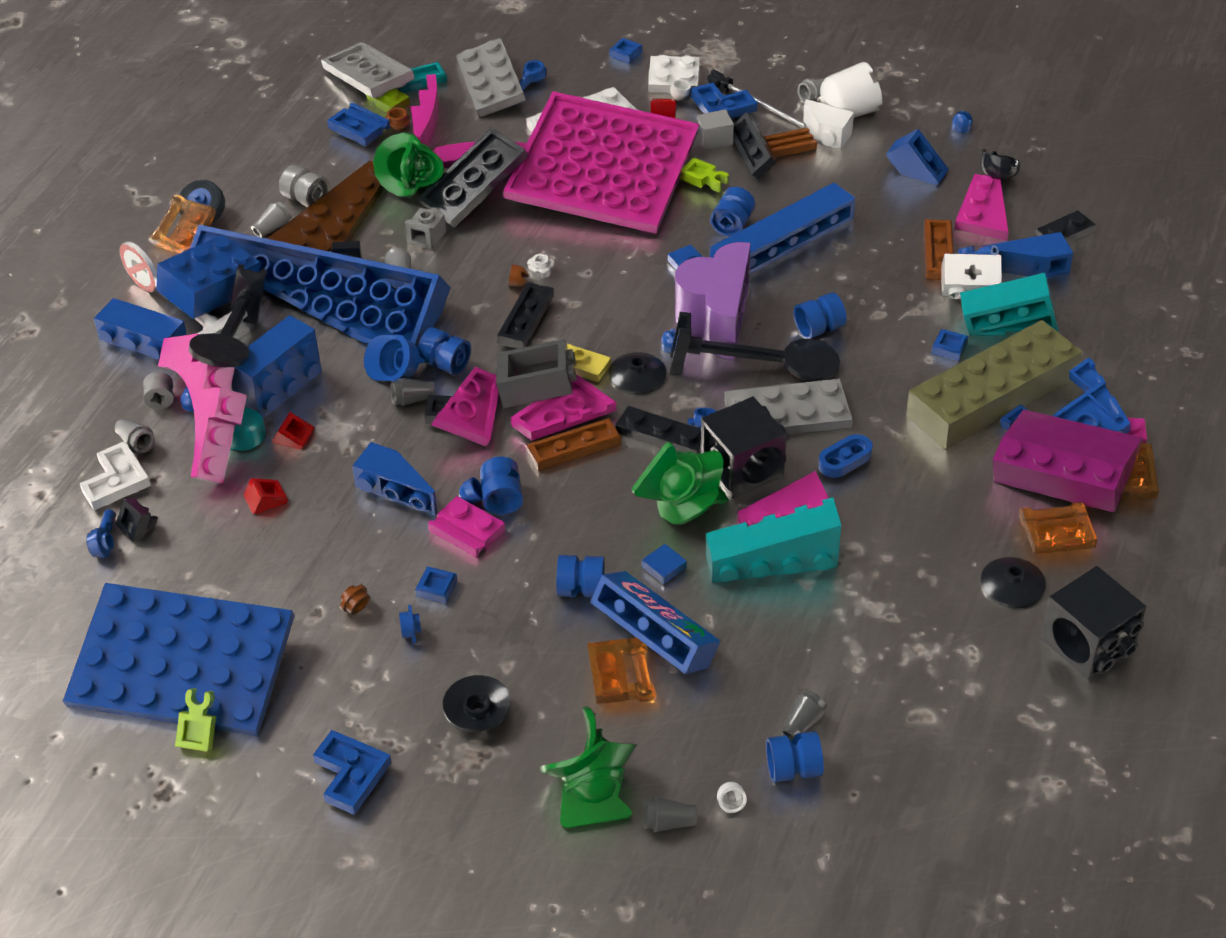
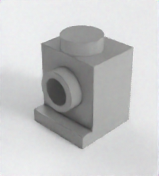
M420 208L411 220L407 219L405 222L407 243L429 250L434 248L446 232L445 216L437 208H430L429 210Z

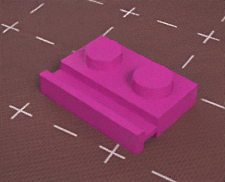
M456 496L437 514V518L434 521L430 520L428 522V529L431 533L478 558L481 550H486L505 532V522Z

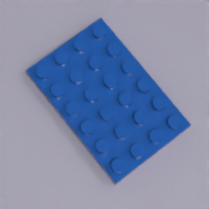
M105 583L63 702L67 707L178 724L179 712L189 711V707L185 702V694L188 689H197L196 699L200 703L204 701L205 692L214 691L215 700L213 705L208 708L207 714L216 716L215 730L258 737L295 615L292 610Z

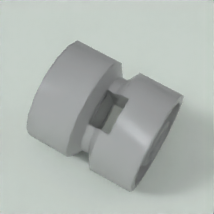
M297 164L287 167L279 180L281 194L294 201H299L300 204L309 207L329 192L330 188L326 178L310 172V170Z

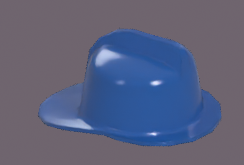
M402 335L377 336L370 341L364 354L366 373L371 379L377 381H397L398 378H410L416 373L419 364L425 363V359L420 357L417 346Z

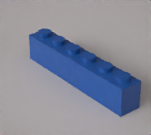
M832 183L710 247V257L713 258L716 251L727 244L735 242L751 243L750 274L853 220L855 197L837 184Z

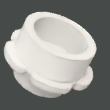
M536 254L528 260V270L535 278H547L552 273L554 261L545 254Z

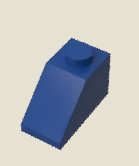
M919 129L896 140L886 153L892 165L895 166L901 175L929 184H939L949 170Z

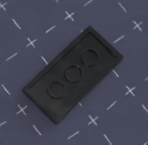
M491 127L418 199L427 209L437 208L444 214L445 222L455 228L529 155L523 147Z

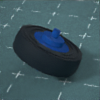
M205 179L196 180L181 190L177 199V208L181 217L190 225L197 227L198 225L207 226L214 223L222 215L226 200L222 190L214 182Z

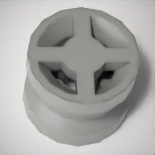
M161 372L147 375L143 382L145 404L153 409L169 407L174 399L172 378Z

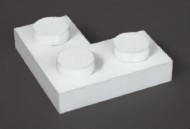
M125 441L98 452V460L105 473L80 483L81 490L93 510L151 486L149 477Z

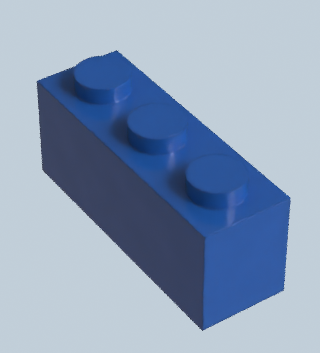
M112 298L93 318L99 340L148 355L154 359H160L164 338L187 335L184 320Z

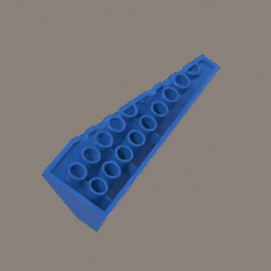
M198 225L190 246L191 249L222 234L260 262L259 272L262 269L267 270L265 291L367 345L371 340L380 335H402L418 348L419 341L424 332L433 327L442 314L451 288L438 274L204 225Z

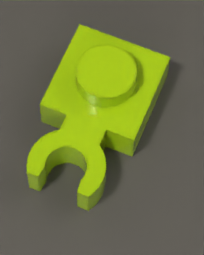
M395 88L385 92L381 97L372 98L366 94V98L369 101L375 102V106L386 113L392 108L404 109L410 105V97Z
M693 158L682 168L680 180L700 188L707 184L712 190L720 192L722 190V183L726 185L729 183V174L723 171H716V166Z
M191 688L185 694V702L189 707V711L179 712L175 747L208 752L213 748L216 716L208 715L207 711L214 703L215 694L214 691L205 692L204 701L200 703L196 699L197 689Z

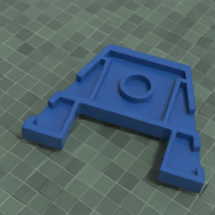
M1089 357L1069 371V379L1085 393L1052 416L1125 434L1130 431V422L1115 397L1111 396L1102 375L1099 376L1093 360ZM1020 404L1000 418L1001 426L1008 430L1021 412L1028 409Z

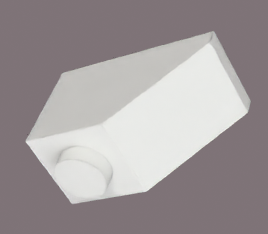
M806 99L803 123L806 124V128H809L810 134L812 133L813 138L816 139L818 144L841 150L852 134L854 112Z

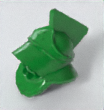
M407 132L392 135L385 139L377 148L373 159L374 172L379 183L386 190L399 197H411L417 192L418 188L438 181L444 171L443 161L430 147L421 143L414 134Z
M671 442L664 444L632 487V492L635 496L657 500L660 516L673 525L685 524L702 515L714 504H726L729 501L725 494L726 492L719 486L723 472L721 453L716 450L697 454L681 450L676 452Z
M588 706L582 707L587 731L586 745L583 753L565 761L540 767L542 774L563 780L560 824L563 828L626 819L632 814L631 809L618 796L622 788V782L625 781L623 777L626 769L623 767L637 744L609 742L602 736L603 729L596 728V713H593L592 709Z

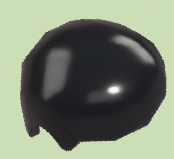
M982 149L980 168L985 175L1002 181L1013 178L1019 173L1020 162L1010 156L998 155L996 151L988 153L986 149Z

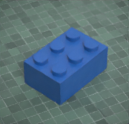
M222 234L157 263L156 291L192 319H195L232 301L236 271L239 264L245 265L244 269L259 272L260 262Z
M291 315L287 316L248 346V360L243 365L234 367L232 390L247 395L245 407L259 412L262 418L274 411L280 404L296 394L299 389L322 372L315 329Z

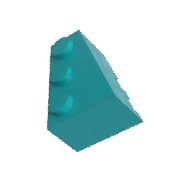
M1045 273L960 293L963 316L969 336H1006V332H1020L1040 320H1043L1059 332Z

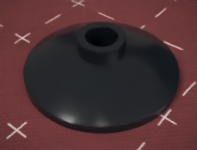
M634 352L622 355L615 359L609 368L611 384L618 390L628 394L639 395L653 392L662 386L666 379L664 363L659 358L648 353Z
M1003 557L993 560L985 566L981 574V587L986 596L1004 607L1025 608L1032 606L1045 593L1046 580L1041 570L1031 562L1021 558Z
M485 675L468 676L456 681L449 687L443 698V711L447 720L456 728L467 732H483L498 726L505 720L511 708V698L506 686L499 680Z

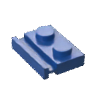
M354 103L349 104L350 108H343L327 120L329 129L364 146H367L381 136L384 129H390L388 119Z

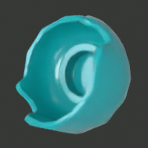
M249 407L244 408L242 423L235 425L230 450L244 451L253 449L264 441L267 431L259 412Z

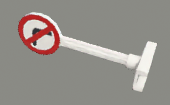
M123 243L120 247V257L127 273L143 290L147 292L155 291L157 271L152 261L135 243ZM231 312L220 319L208 313L195 318L204 328L197 334H220ZM243 319L233 338L239 339L249 332V327L243 323Z

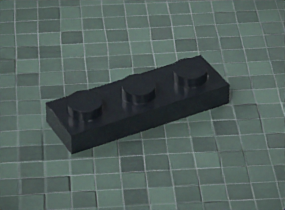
M746 112L734 123L733 140L751 174L759 179L777 161L754 118Z
M527 282L497 334V344L517 349L526 347L554 297V288Z
M627 406L615 424V428L620 435L660 448L664 444L671 442L676 452L681 450L683 452L691 451L695 454L701 453L700 428L631 406Z

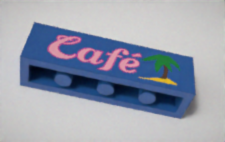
M627 571L603 574L590 602L684 674L708 669L721 642Z

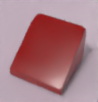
M653 98L651 100L650 113L676 118L677 100Z
M289 412L271 442L302 450L315 427Z
M251 478L244 492V498L253 514L262 513L288 502V498L278 480Z

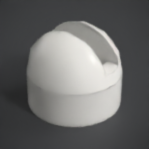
M684 79L673 80L670 88L671 96L678 101L687 99L690 94L691 84Z
M734 781L722 784L717 792V800L725 812L736 813L746 805V793L743 787ZM733 790L735 801L729 802L727 792Z

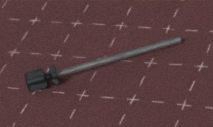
M715 69L711 70L710 75L707 76L708 83L713 82L717 88H723L724 92H728L730 89L735 92L743 91L733 85L732 78L724 77V74ZM751 95L764 108L802 128L806 127L805 123Z

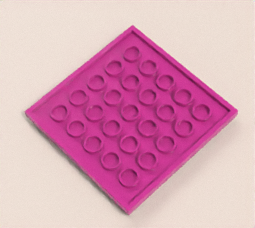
M552 91L524 148L529 156L512 172L503 190V198L657 234L680 179L681 170L687 162L699 133V124Z

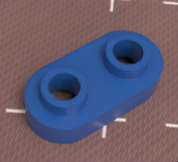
M853 434L829 446L819 454V471L827 477L837 478L863 465L872 456L873 444L871 440L864 435Z

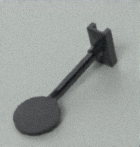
M238 265L230 307L231 314L220 334H201L194 336L190 340L189 353L192 357L202 363L223 368L237 367L243 365L248 360V347L240 340L233 338L242 319L245 323L257 325L267 270L262 269L261 272L244 269L245 265Z
M688 312L679 313L670 352V358H672L670 374L678 375L682 374L687 353L700 355V352L784 363L791 374L809 382L831 380L838 373L840 367V359L835 350L824 342L814 339L792 341L786 346L785 350L702 340V337L691 336V313Z

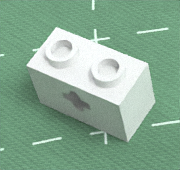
M944 254L941 266L942 296L961 299V292L1002 283L1001 255Z

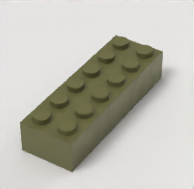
M1040 320L910 389L906 416L943 449L947 450L996 423L1001 417L1020 404L1025 407L1070 382L1069 371L1081 363L1083 351L1046 322Z

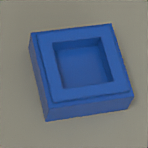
M622 38L609 49V57L630 64L643 52V45Z
M941 329L932 346L931 354L959 361L968 344L969 336Z
M663 544L642 559V568L664 585L687 568V561L669 546Z
M427 566L415 589L416 597L446 604L458 581L457 574Z

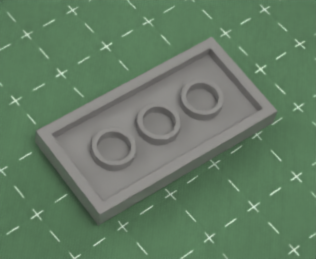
M501 38L490 40L483 45L466 49L462 53L456 54L479 118L526 101Z
M364 42L321 60L323 69L372 98L381 97L385 92L393 88L403 87L407 82L414 79L412 69Z
M840 379L724 391L726 407L754 396L762 406L767 407L773 419L778 424L784 426L787 435L852 428V416Z

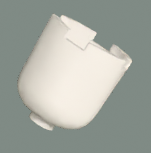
M862 62L825 78L821 83L820 97L817 98L818 103L854 112V118L879 111L880 108L878 106L882 105V93L879 82L873 83L869 74L873 72V69L868 63Z

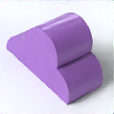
M730 243L718 249L713 258L696 257L686 260L679 265L675 272L676 325L679 313L688 312L691 313V336L704 337V340L738 344L749 288L751 243ZM713 354L723 359L735 360L733 356Z

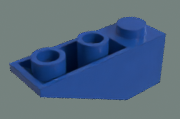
M1061 232L983 246L996 245L998 247V255H1001V273L1022 276L1045 273L1046 278L1070 274L1073 251Z
M370 442L352 465L355 486L365 492H372L391 501H397L414 507L419 511L436 515L435 490L398 451Z

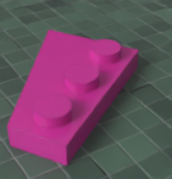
M974 174L955 220V230L1007 241L1008 226L1000 179H995L988 175Z
M474 367L441 412L435 417L431 425L486 447L491 439L499 395L496 375Z
M576 374L577 381L572 382L573 394L531 403L511 417V426L532 441L617 411L616 402Z
M816 471L738 511L737 521L739 524L747 522L751 526L758 524L764 516L775 514L776 518L795 513L794 508L807 505V508L811 509L823 505L822 500L829 497Z

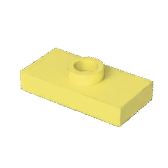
M567 344L568 350H574L576 374L582 378L599 383L611 365V357Z

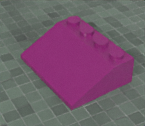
M1023 410L1003 435L992 459L994 482L1115 513L1142 445L1143 438Z

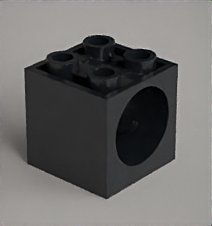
M754 396L701 418V453L713 450L721 453L723 472L719 484L732 499L784 477L785 462L787 460L785 454L786 441L788 440L787 431L783 425L778 424L773 419L767 407L762 406Z
M1095 566L1049 596L1040 639L1084 678L1090 680L1099 673L1105 674L1116 661L1122 657L1128 658L1136 651L1139 632L1144 626L1143 618L1147 606L1100 567Z

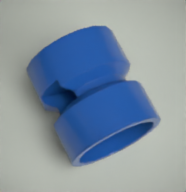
M730 187L724 192L710 216V223L717 233L730 237L744 228L755 209L756 202L751 193L740 187Z
M833 292L818 297L816 301L809 300L795 305L793 311L796 327L805 339L820 336L825 331L830 332L842 328L847 320L844 304L840 297Z
M435 327L427 329L418 344L420 357L425 359V364L438 367L440 370L455 376L461 374L471 357L472 349L469 341L454 335L450 336L448 332Z
M503 456L493 457L485 461L480 468L483 505L485 509L495 515H508L516 512L523 503L518 464L513 459Z
M559 555L556 576L557 596L576 597L578 592H582L585 598H592L601 576L605 574L604 556H586L582 561L579 560L577 555Z
M816 731L796 733L793 740H790L787 735L767 737L766 756L773 783L793 781L796 774H799L803 779L823 776V753Z

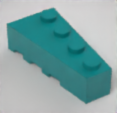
M834 498L822 500L823 505L808 509L807 505L794 508L795 513L776 518L775 514L764 516L758 524L751 526L744 522L706 533L705 555L712 583L837 568L842 525Z

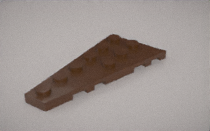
M369 160L267 239L332 252V242L350 241L384 190V187L375 176L373 161Z

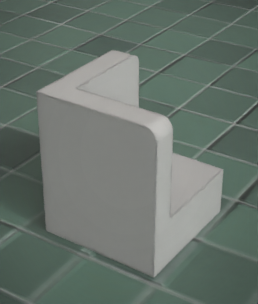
M726 110L697 115V121L702 129V146L704 150L733 145L734 124Z

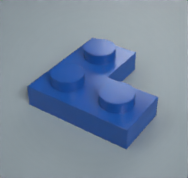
M713 82L690 89V97L703 113L726 110L730 118L743 116L746 112L753 113L757 111L758 103L747 89L723 95Z
M334 730L329 732L313 754L314 763L338 773L323 793L325 802L353 815L357 813L392 763L390 754Z

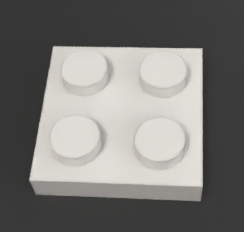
M689 55L682 57L651 56L648 93H671V83L675 79L687 80L691 84V88L698 87L699 57Z

